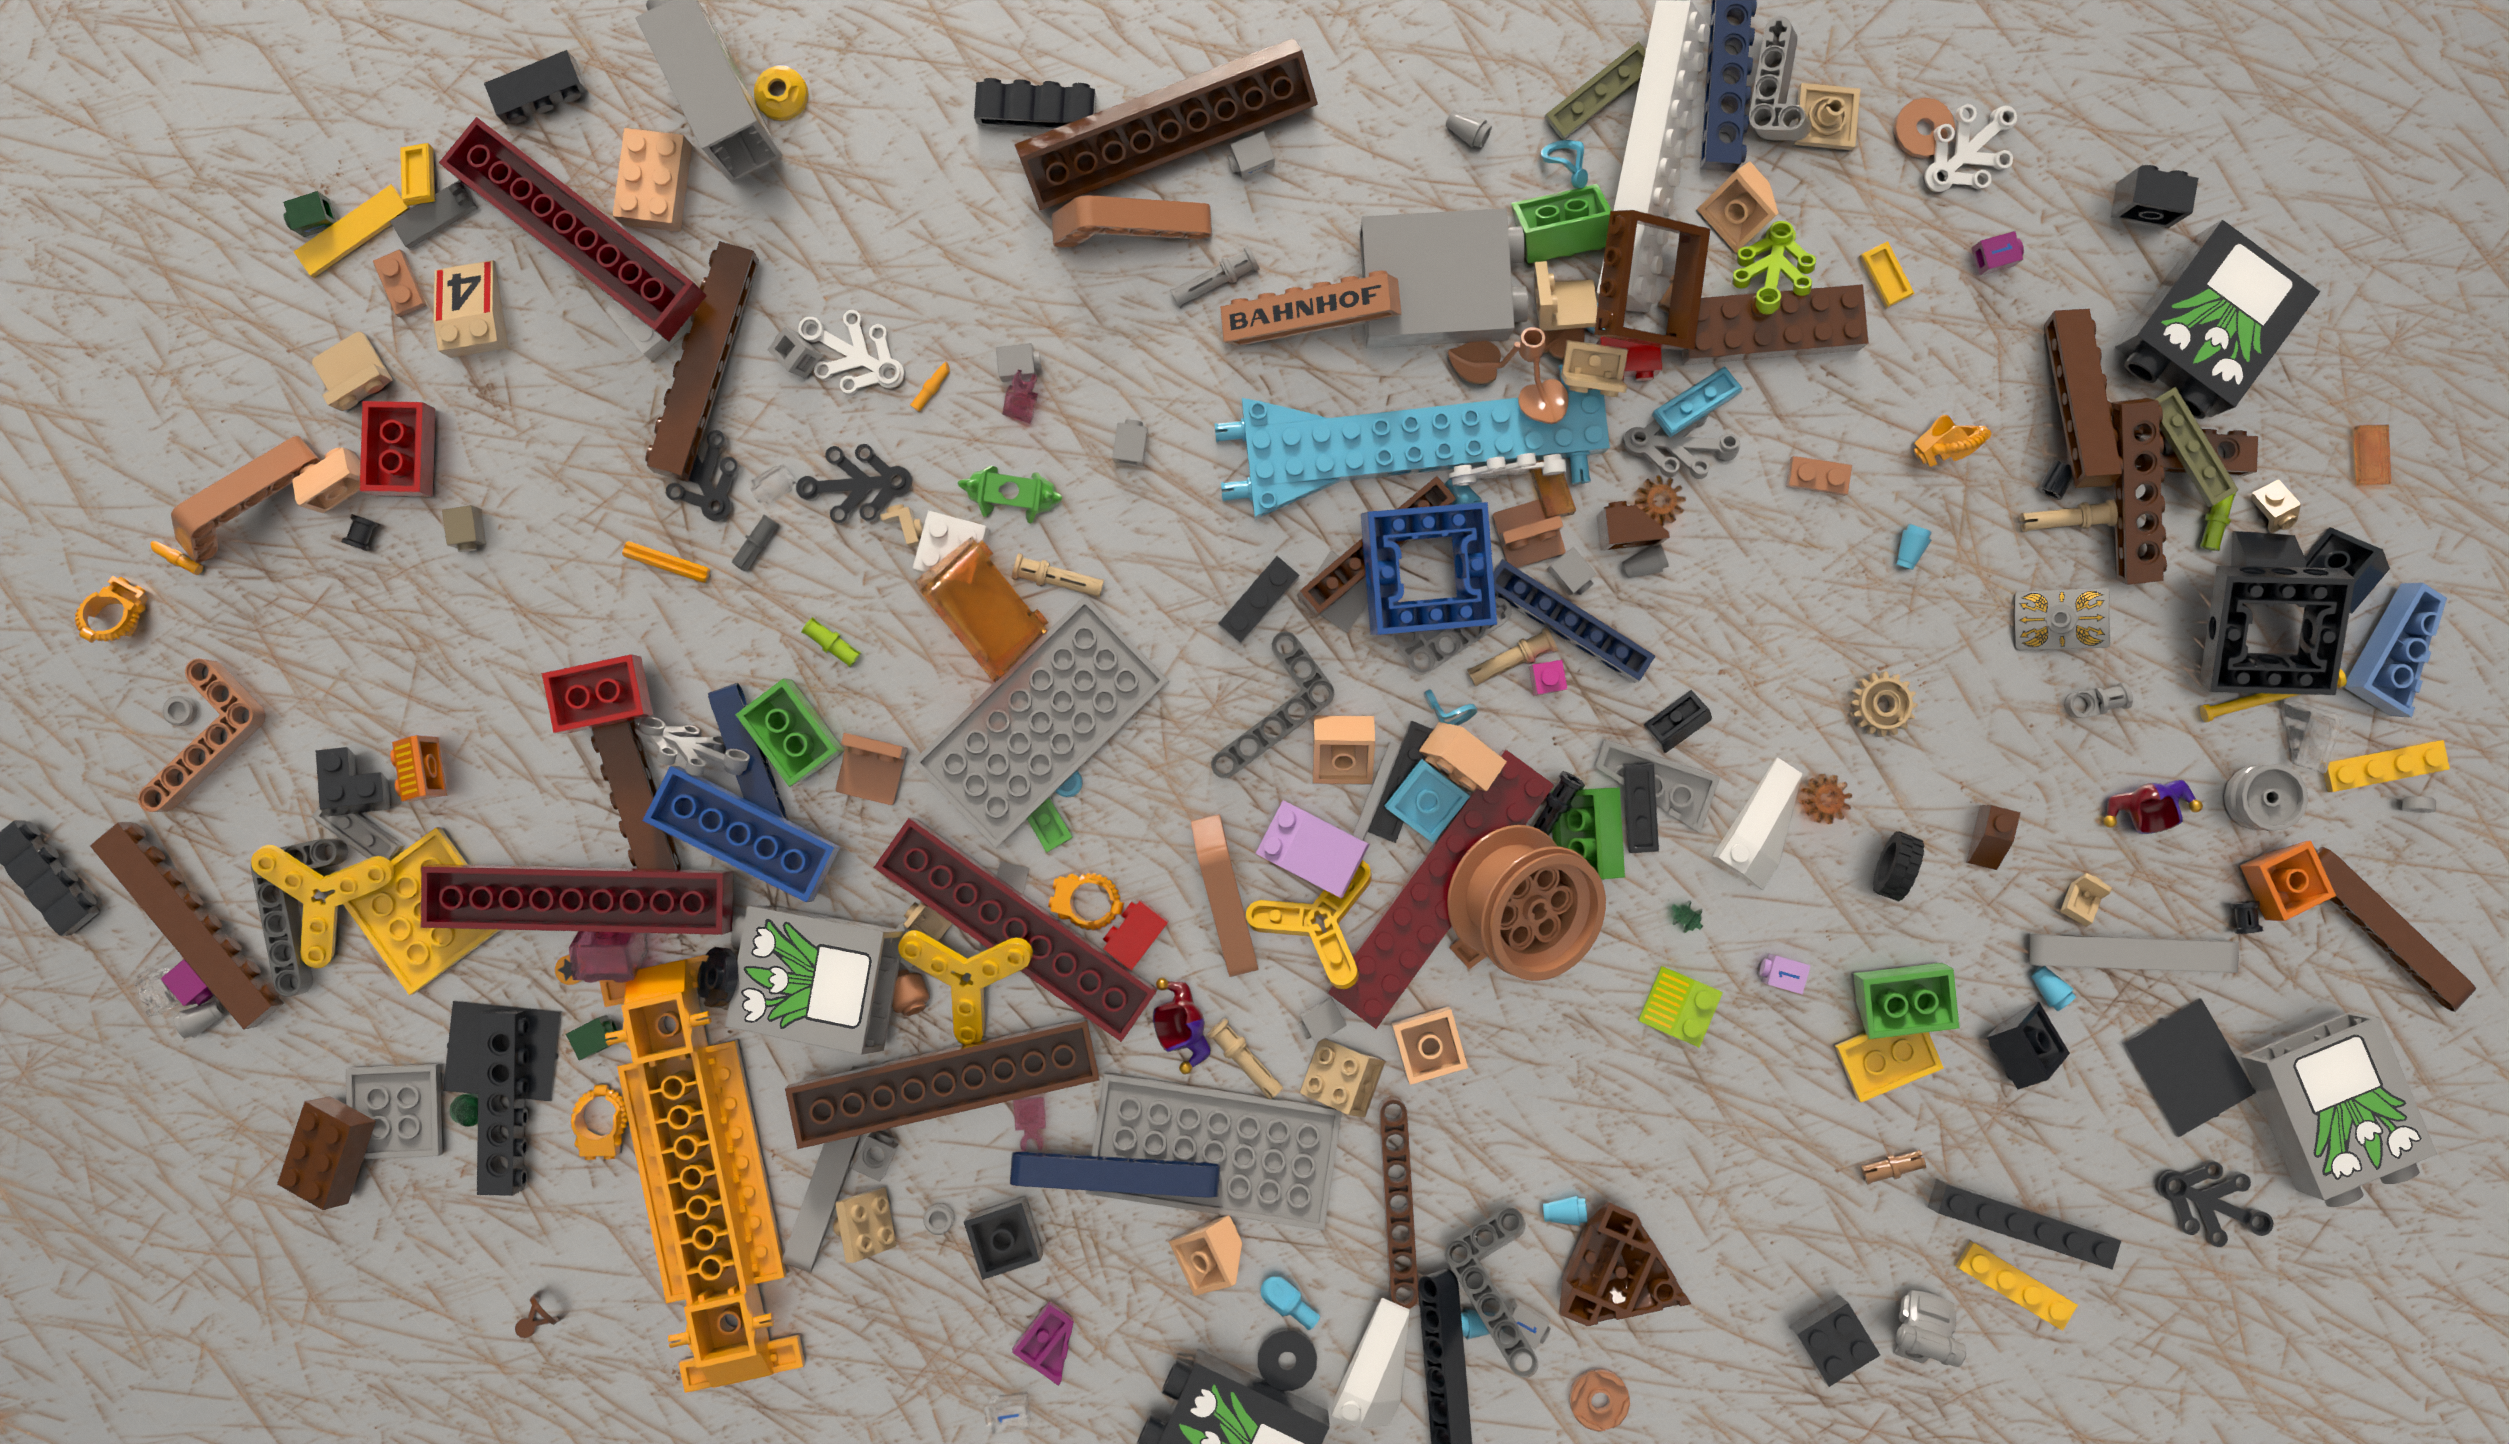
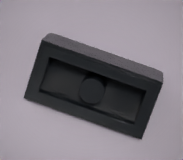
M1690 690L1647 721L1644 727L1660 749L1667 753L1710 722L1712 716L1710 709Z

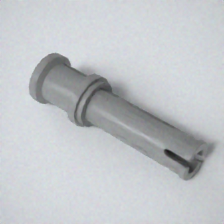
M1247 245L1244 247V251L1229 259L1226 257L1222 258L1219 266L1175 289H1171L1170 291L1178 307L1227 281L1235 283L1238 277L1252 270L1255 272L1260 270L1249 246ZM1243 261H1247V263L1239 266L1238 268H1234L1235 265ZM1224 272V275L1218 278L1216 277V275ZM1212 279L1211 282L1191 292L1188 291L1189 289L1203 283L1204 281Z

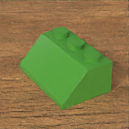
M1598 184L1511 203L1516 227L1522 226L1524 256L1528 264L1543 262L1547 259L1561 256H1572L1587 250H1600L1606 246L1610 211L1612 210Z
M781 679L735 714L789 787L820 770L845 751L792 679Z
M1620 787L1578 790L1571 802L1572 808L1567 813L1561 815L1552 830L1553 841L1557 847L1571 849L1583 856L1596 870L1601 880L1625 878Z
M1934 963L1853 973L1856 1003L1868 1039L1960 1028L1954 969L1944 963Z

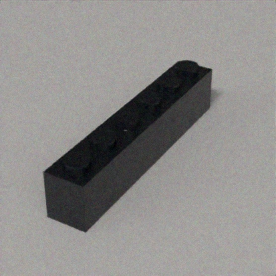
M1937 1178L1928 1204V1208L1938 1214L2113 1270L2121 1240L2107 1233Z

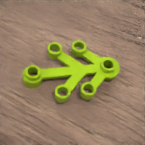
M1786 221L1774 222L1766 231V238L1749 247H1742L1737 252V263L1746 268H1739L1733 272L1732 284L1736 288H1747L1750 285L1751 278L1768 270L1765 287L1760 288L1756 294V307L1763 314H1772L1780 306L1781 293L1777 289L1780 271L1793 283V292L1795 294L1805 296L1811 292L1812 279L1803 274H1809L1815 270L1816 258L1795 242L1796 232L1793 226ZM1772 248L1770 255L1755 262L1756 255ZM1784 249L1798 260L1797 268L1783 256Z

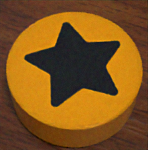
M576 954L561 957L555 965L557 979L566 985L581 982L586 977L588 971L586 961Z

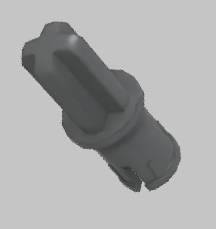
M763 514L762 519L751 534L745 536L747 540L733 558L732 563L739 569L747 571L762 549L766 550L764 546L776 528L779 527V524Z

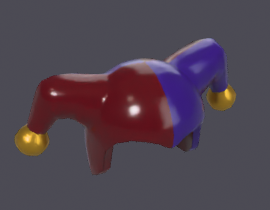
M2174 780L2166 784L2148 783L2140 786L2134 792L2111 796L2107 804V817L2104 818L2103 823L2108 828L2115 827L2117 825L2116 816L2119 811L2123 810L2130 814L2138 833L2152 834L2174 828L2183 822L2179 807L2180 798L2189 803V809L2192 812H2200L2203 804L2195 798L2184 780Z
M1160 978L1156 982L1157 989L1161 991L1168 989L1174 992L1175 996L1172 1002L1154 1009L1153 1023L1160 1045L1165 1051L1171 1052L1188 1048L1193 1052L1190 1060L1182 1062L1179 1066L1182 1074H1189L1192 1068L1207 1059L1211 1052L1210 1046L1203 1034L1205 1026L1204 1017L1200 1009L1194 1004L1191 990L1186 983L1167 981L1164 978Z

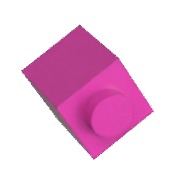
M1562 660L1534 664L1528 667L1533 696L1567 690Z

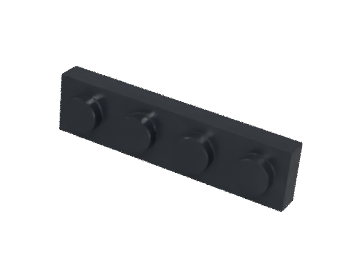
M1410 721L1400 746L1401 749L1369 827V833L1396 843L1404 821L1386 809L1385 804L1420 760L1427 758L1419 750L1433 731L1432 728Z

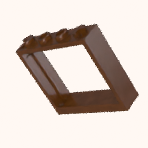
M1635 210L1610 211L1594 335L1670 350H1694L1711 229ZM1637 224L1679 234L1666 335L1623 327Z

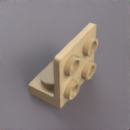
M1547 261L1535 262L1534 293L1539 329L1546 331L1595 327L1598 306L1594 281L1589 279L1555 282L1554 273L1548 274Z
M1324 1038L1317 1044L1300 1093L1347 1115L1366 1117L1386 1061L1378 1057L1361 1054Z

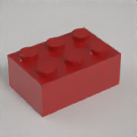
M362 401L361 492L373 496L433 497L434 407L424 402Z
M630 654L541 673L553 733L568 734L653 716L641 656Z

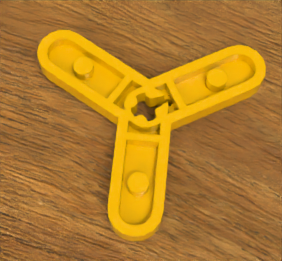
M274 845L260 847L251 858V866L258 875L303 903L300 953L303 962L312 968H322L334 957L338 905L384 887L394 876L393 864L390 860L381 856L371 857L325 877ZM317 889L321 892L335 890L325 898V902L322 898L316 899L314 897L318 892Z
M1364 860L1361 861L1343 898L1323 890L1313 904L1258 900L1251 903L1247 908L1246 919L1250 927L1257 932L1310 936L1331 984L1339 989L1350 988L1358 980L1359 973L1338 924L1369 886L1372 880L1370 867ZM1317 915L1327 918L1324 920L1327 930L1324 934L1318 924H1313L1316 922L1315 917Z
M917 930L906 932L898 944V952L902 958L951 986L953 1032L957 1041L963 1045L980 1042L985 1034L984 987L1028 966L1033 956L1031 945L1022 938H1011L968 959ZM966 972L971 974L967 982L962 979Z

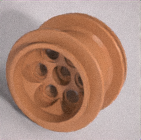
M1511 825L1487 834L1467 851L1453 874L1448 892L1447 907L1453 930L1467 946L1487 953L1494 965L1510 975L1524 980L1540 981L1563 974L1574 967L1588 953L1603 925L1606 911V895L1599 874L1583 856L1571 849L1557 847L1555 842L1546 833L1537 828L1527 825Z

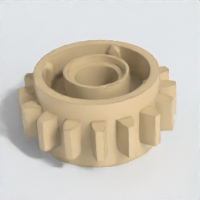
M1888 671L1881 672L1879 678L1876 673L1868 674L1869 682L1865 679H1860L1858 683L1861 687L1851 691L1855 698L1849 701V705L1854 706V711L1850 715L1851 717L1858 718V727H1867V734H1873L1877 730L1878 737H1885L1888 730L1890 735H1897V727L1907 729L1906 721L1915 718L1911 712L1913 708L1918 707V704L1914 703L1912 699L1916 692H1910L1907 688L1910 684L1909 681H1899V674H1893L1891 678H1889ZM1881 696L1885 697L1889 703L1886 712H1882L1877 705L1878 699Z

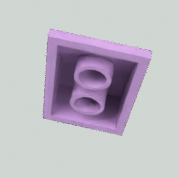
M1283 800L1255 854L1343 898L1370 844Z

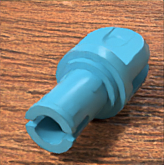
M1273 1276L1267 1278L1262 1283L1260 1289L1262 1299L1282 1317L1291 1315L1307 1330H1311L1317 1324L1320 1315L1301 1301V1292L1285 1279Z

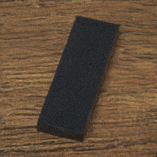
M1654 763L1623 764L1629 853L1659 852Z

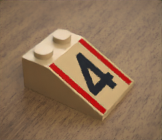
M494 260L435 270L433 323L437 348L442 354L454 358L509 348Z

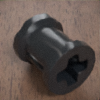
M351 514L350 519H352L350 529L347 537L342 538L341 542L369 551L370 547L367 544L373 528H377L379 523Z
M2259 901L2231 903V908L2235 909L2237 927L2234 928L2235 934L2263 931V926L2259 925L2257 907L2260 906Z

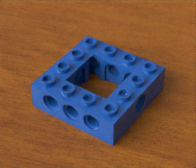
M1488 502L1370 511L1360 514L1370 635L1497 625ZM1452 537L1456 597L1398 602L1404 595V583H1401L1399 559H1402V554L1398 544L1393 541Z

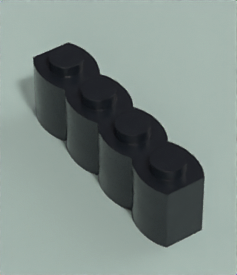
M985 78L984 82H976L974 119L976 124L986 126L1056 129L1095 114L1096 91L1086 83H1074L1072 87H1062L1058 82L1045 81L1043 85L1035 86L1031 85L1030 81L1021 79L1014 80L1011 84H1003L999 79Z
M14 820L0 831V864L5 867L10 878L24 891L28 900L42 913L48 925L59 936L74 934L99 913L95 905L97 903L96 899L88 891L81 890L77 883L78 877L71 869L62 866L58 859L59 854L52 846L43 843L39 836L41 832L35 824L25 820Z

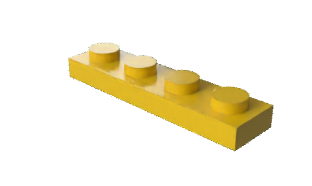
M2444 740L2321 763L2327 792L2347 790L2450 769Z
M1971 1240L1955 1265L1960 1270L2062 1331L2078 1306Z

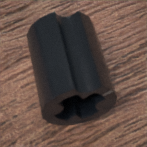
M2054 460L2038 490L2050 498L2061 500L2073 480L2071 465Z

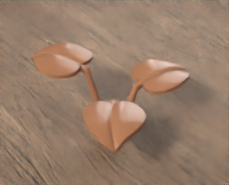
M1539 326L1537 328L1530 327L1522 332L1520 342L1514 343L1513 349L1501 362L1500 350L1489 341L1468 342L1460 347L1449 349L1448 356L1452 367L1460 377L1470 383L1482 385L1493 382L1497 377V368H1503L1519 351L1520 356L1525 361L1534 363L1535 384L1527 385L1520 391L1518 404L1521 411L1530 419L1547 424H1556L1564 418L1567 412L1568 393L1564 385L1556 379H1548L1541 383L1540 358L1543 353L1549 351L1555 358L1564 359L1567 340L1584 343L1585 333L1584 328L1542 331L1539 329Z

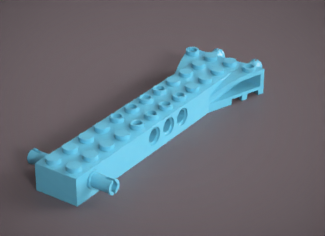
M1561 364L1558 366L1560 379L1567 390L1569 402L1564 418L1556 424H1547L1527 417L1519 407L1518 398L1326 418L1300 410L1242 398L1243 418H1241V421L1214 423L1216 442L1243 439V442H1246L1250 477H1247L1245 481L1221 482L1222 499L1226 501L1249 498L1250 501H1253L1254 519L1256 521L1264 515L1282 509L1299 499L1306 498L1339 482L1454 470V467L1460 465H1472V468L1487 466L1486 459L1494 457H1505V464L1517 462V455L1535 453L1536 461L1543 460V456L1561 454L1562 458H1570L1572 484L1577 485L1579 482L1581 484L1589 483L1591 478L1587 456L1603 454L1610 448L1604 395H1601L1600 390L1597 389L1588 390L1587 393L1570 390V386L1566 385L1561 377L1563 366Z

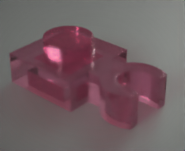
M1018 369L1012 379V385H1009L1006 391L1002 415L1030 424L1034 417L1038 393L1032 392L1037 383V375L1033 374L1030 381L1025 382L1021 379L1022 370Z
M1044 1097L1013 1100L1015 1131L1024 1130V1136L1020 1141L1021 1150H1027L1028 1139H1035L1038 1144V1150H1042L1044 1139L1038 1133V1129L1047 1127Z

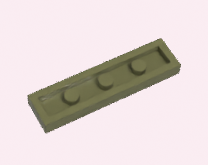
M1639 41L1545 115L1544 118L1562 140L1640 80L1646 50Z
M2176 387L2155 398L2154 400L2159 401L2163 411V420L2159 423V428L2207 506H2213L2237 492L2239 489Z

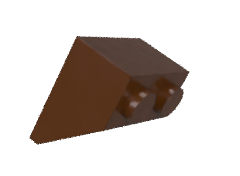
M1626 501L1608 503V506L1604 507V510L1596 516L1600 551L1643 547L1652 544L1660 545L1670 538L1668 530L1636 505L1627 506Z

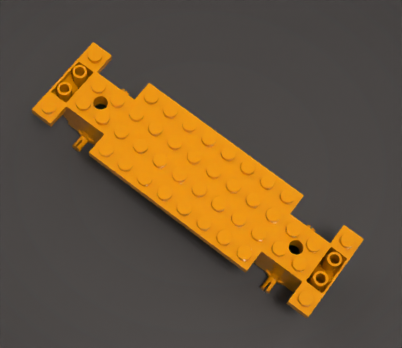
M706 954L599 978L604 1006L609 1007L623 1004L621 1005L624 1018L623 1030L606 1033L605 1039L618 1037L606 1041L607 1045L611 1046L626 1042L631 1051L633 1062L619 1065L617 1069L666 1304L686 1299L687 1305L684 1307L687 1321L686 1331L668 1335V1342H671L669 1343L670 1348L688 1344L694 1355V1358L679 1362L685 1393L766 1377L774 1373L801 1368L805 1365L799 1335L770 1341L767 1327L774 1326V1319H772L774 1316L773 1313L764 1315L758 1283L785 1278L787 1274L785 1264L782 1263L783 1254L738 1039L708 1046L704 1025L711 1024L712 1020L711 1018H703L711 1015L709 1011L701 1013L696 987H698L699 967L702 961L706 962L709 957ZM667 1016L672 1017L676 1023L673 1032L668 1031L664 1026V1020ZM726 1314H732L737 1318V1327L729 1326L726 1323Z

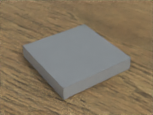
M1330 551L1312 580L1340 556ZM1366 577L1320 616L1348 633L1368 603Z

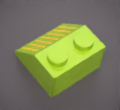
M1661 966L1638 1021L1700 1048L1723 992Z

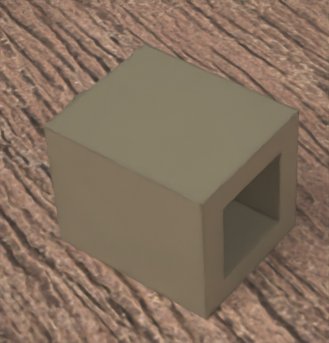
M469 505L442 510L446 544L448 546L458 548V552H470L477 550L476 545L486 544L482 509Z

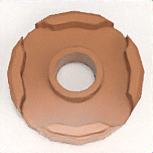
M1925 97L1915 99L1901 109L1895 118L1893 131L1902 151L1911 157L1925 159L1935 156L1936 141L1933 136L1934 130L1943 124H1950L1955 131L1953 115L1946 105L1936 99ZM1921 121L1928 123L1931 127L1930 135L1920 134L1917 130V123ZM1941 129V136L1946 139L1948 133L1945 129Z
M1605 1369L1588 1370L1579 1375L1571 1386L1569 1393L1570 1409L1576 1420L1585 1428L1597 1432L1605 1431L1606 1429L1617 1427L1626 1418L1630 1407L1629 1393L1622 1379L1612 1371ZM1597 1393H1604L1608 1398L1605 1406L1600 1408L1594 1407L1591 1403L1592 1397Z

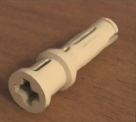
M2108 499L2105 503L2089 505L2088 502H2081L2077 505V508L2031 513L2024 512L2020 515V522L2033 521L2021 524L2023 532L2078 525L2083 529H2089L2091 525L2096 524L2115 526L2118 512L2115 501Z
M1021 553L1017 554L1012 572V579L1015 580L1019 577L1034 581L1037 586H1044L1047 583L1100 598L1104 579H1097L1052 567L1047 560L1035 561L1024 558Z
M1543 628L1542 633L1527 640L1524 638L1519 640L1518 646L1467 669L1474 686L1476 687L1524 662L1532 664L1535 662V658L1550 651L1553 653L1558 651L1548 628Z
M1227 1018L1222 1019L1207 1033L1206 1037L1213 1039L1224 1051L1223 1055L1225 1058H1232L1268 1099L1274 1098L1283 1089V1086L1246 1047V1039L1239 1037L1228 1025L1229 1021Z

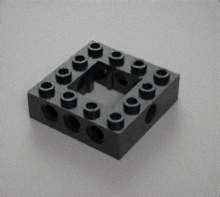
M2216 566L2200 681L2210 692L2336 695L2355 578L2343 568ZM2244 603H2261L2267 607H2274V604H2296L2298 607H2305L2297 654L2248 653L2246 639L2248 626L2253 621V613Z

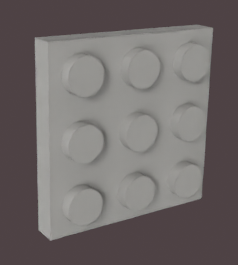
M440 1064L355 1067L346 1069V1105L376 1121L364 1159L428 1157L443 1154Z

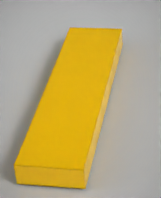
M390 184L293 252L308 274L315 278L392 225L391 220L410 208L402 202V196Z

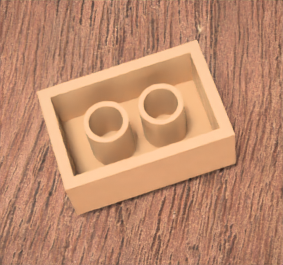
M624 128L612 215L622 225L681 232L692 144L684 135Z

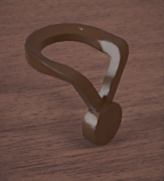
M536 1293L530 1298L532 1306L528 1318L519 1320L515 1326V1332L520 1338L532 1336L535 1333L536 1326L549 1323L555 1325L561 1321L557 1316L551 1317L539 1305L540 1297ZM536 1311H537L544 1319H540V1320H535V1321H534V1317H535Z

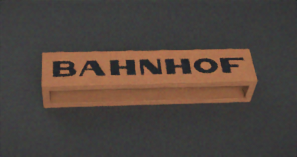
M1380 270L1370 272L1369 277L1361 279L1357 276L1344 277L1340 279L1341 283L1331 284L1330 282L1314 283L1313 288L1306 290L1294 287L1286 289L1285 294L1263 293L1258 295V299L1250 301L1246 298L1233 299L1230 305L1220 306L1223 340L1225 343L1241 346L1402 315L1398 279L1388 274L1387 271Z

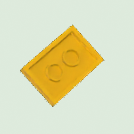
M1929 1032L1868 1039L1866 1033L1834 1045L1856 1099L1860 1103L1944 1069Z

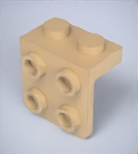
M359 331L312 359L313 367L328 392L322 395L328 406L340 411L354 407L360 400L370 394L377 393L385 385L393 381L367 336Z
M1567 340L1561 377L1564 383L1570 386L1572 391L1587 393L1588 388L1600 390L1601 395L1618 397L1619 392L1626 393L1627 385L1623 381L1628 350L1626 348Z

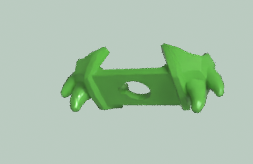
M990 465L983 470L973 472L970 479L958 481V486L967 492L968 498L978 503L983 517L988 516L993 511L994 505L990 503L1028 508L1025 515L1027 522L1031 524L1036 514L1051 511L1055 504L1060 503L1062 500V495L1056 492L1054 484L1041 477L1037 472H1034L1031 476L1033 479L997 474L998 468ZM1007 482H1014L1019 488V493L1014 499H1006L999 492L1000 486Z

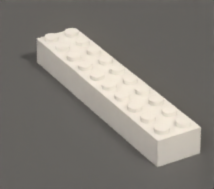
M1656 0L1613 211L1635 210L1668 219L1674 212L1675 203L1673 195L1675 187H1678L1680 182V160L1686 153L1685 136L1687 129L1692 124V101L1697 98L1698 94L1697 76L1698 72L1703 68L1704 56L1702 52L1704 42L1708 41L1710 34L1709 25L1691 1ZM1637 224L1626 311L1650 312L1651 303L1655 302L1657 296L1655 284L1657 274H1660L1662 271L1663 259L1661 254L1663 245L1667 244L1669 231ZM1603 264L1597 289L1598 294L1600 293Z

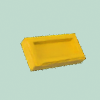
M429 143L400 147L402 202L406 206L434 202L433 147Z
M1888 241L1859 256L1885 309L1915 294Z

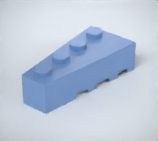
M2401 583L2350 672L2346 685L2343 687L2389 716L2412 718L2415 709L2412 703L2415 693L2420 692L2423 681L2419 679L2424 663L2429 661L2431 655L2429 645L2432 636L2437 634L2447 598L2424 583Z

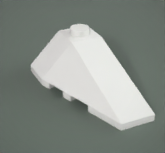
M1776 757L1712 855V858L1761 890L1764 889L1779 866L1802 773Z
M1381 1298L1334 1397L1331 1416L1358 1428L1390 1424L1401 1401L1409 1309Z

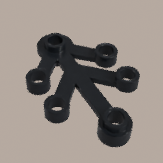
M713 430L707 435L709 446L703 463L697 453L688 480L699 484L703 495L686 491L679 483H671L666 487V496L675 502L684 501L701 507L703 515L711 521H722L731 512V501L727 494L734 475L740 469V465L732 457L723 458L719 465L722 475L716 489L714 488L710 479L720 451L727 443V438L721 431ZM715 435H721L722 438L718 445H714L712 442ZM732 461L734 469L727 472L725 465L727 462ZM675 487L680 488V495L678 497L671 495V491ZM714 501H719L720 508L717 511L711 510V504Z
M860 444L855 450L856 458L863 463H869L882 475L869 477L845 457L842 449L832 446L826 450V460L832 465L839 466L852 478L818 481L814 477L804 476L798 480L796 492L802 499L814 501L819 498L821 493L852 491L841 505L834 506L830 510L831 520L837 524H844L848 521L852 510L871 489L882 488L871 503L863 504L859 510L862 519L867 522H873L878 518L879 511L893 495L901 496L910 490L912 476L909 471L901 466L889 467L875 455L872 447L868 444ZM867 448L870 451V455L863 459L860 457V452L862 449ZM833 451L840 452V458L836 461H832L830 458ZM896 475L901 476L902 482L897 486L892 485V478ZM808 482L811 483L813 486L812 490L809 493H804L803 485ZM872 507L874 515L870 518L865 517V509ZM837 510L844 511L843 519H835V512Z
M2206 1160L2200 1169L2185 1175L2178 1171H2167L2160 1177L2158 1182L2159 1192L2165 1199L2174 1202L2180 1217L2178 1228L2185 1234L2195 1235L2200 1230V1223L2192 1216L2186 1198L2197 1203L2207 1227L2206 1240L2215 1247H2223L2228 1241V1236L2221 1229L2214 1210L2245 1223L2247 1230L2258 1236H2265L2273 1229V1219L2268 1213L2261 1210H2251L2248 1212L2218 1199L2236 1191H2247L2251 1186V1180L2246 1174L2234 1172L2230 1175L2229 1180L2202 1191L2191 1186L2208 1178L2213 1180L2219 1179L2223 1174V1167L2220 1163ZM2211 1165H2215L2216 1171L2210 1175L2208 1169ZM2242 1177L2243 1184L2237 1187L2236 1180ZM2175 1180L2177 1186L2174 1190L2171 1191L2169 1189V1184L2171 1181ZM2258 1216L2260 1222L2254 1227L2252 1224L2253 1219ZM2191 1220L2193 1226L2190 1230H2186L2185 1224ZM2219 1232L2220 1240L2214 1242L2213 1235Z

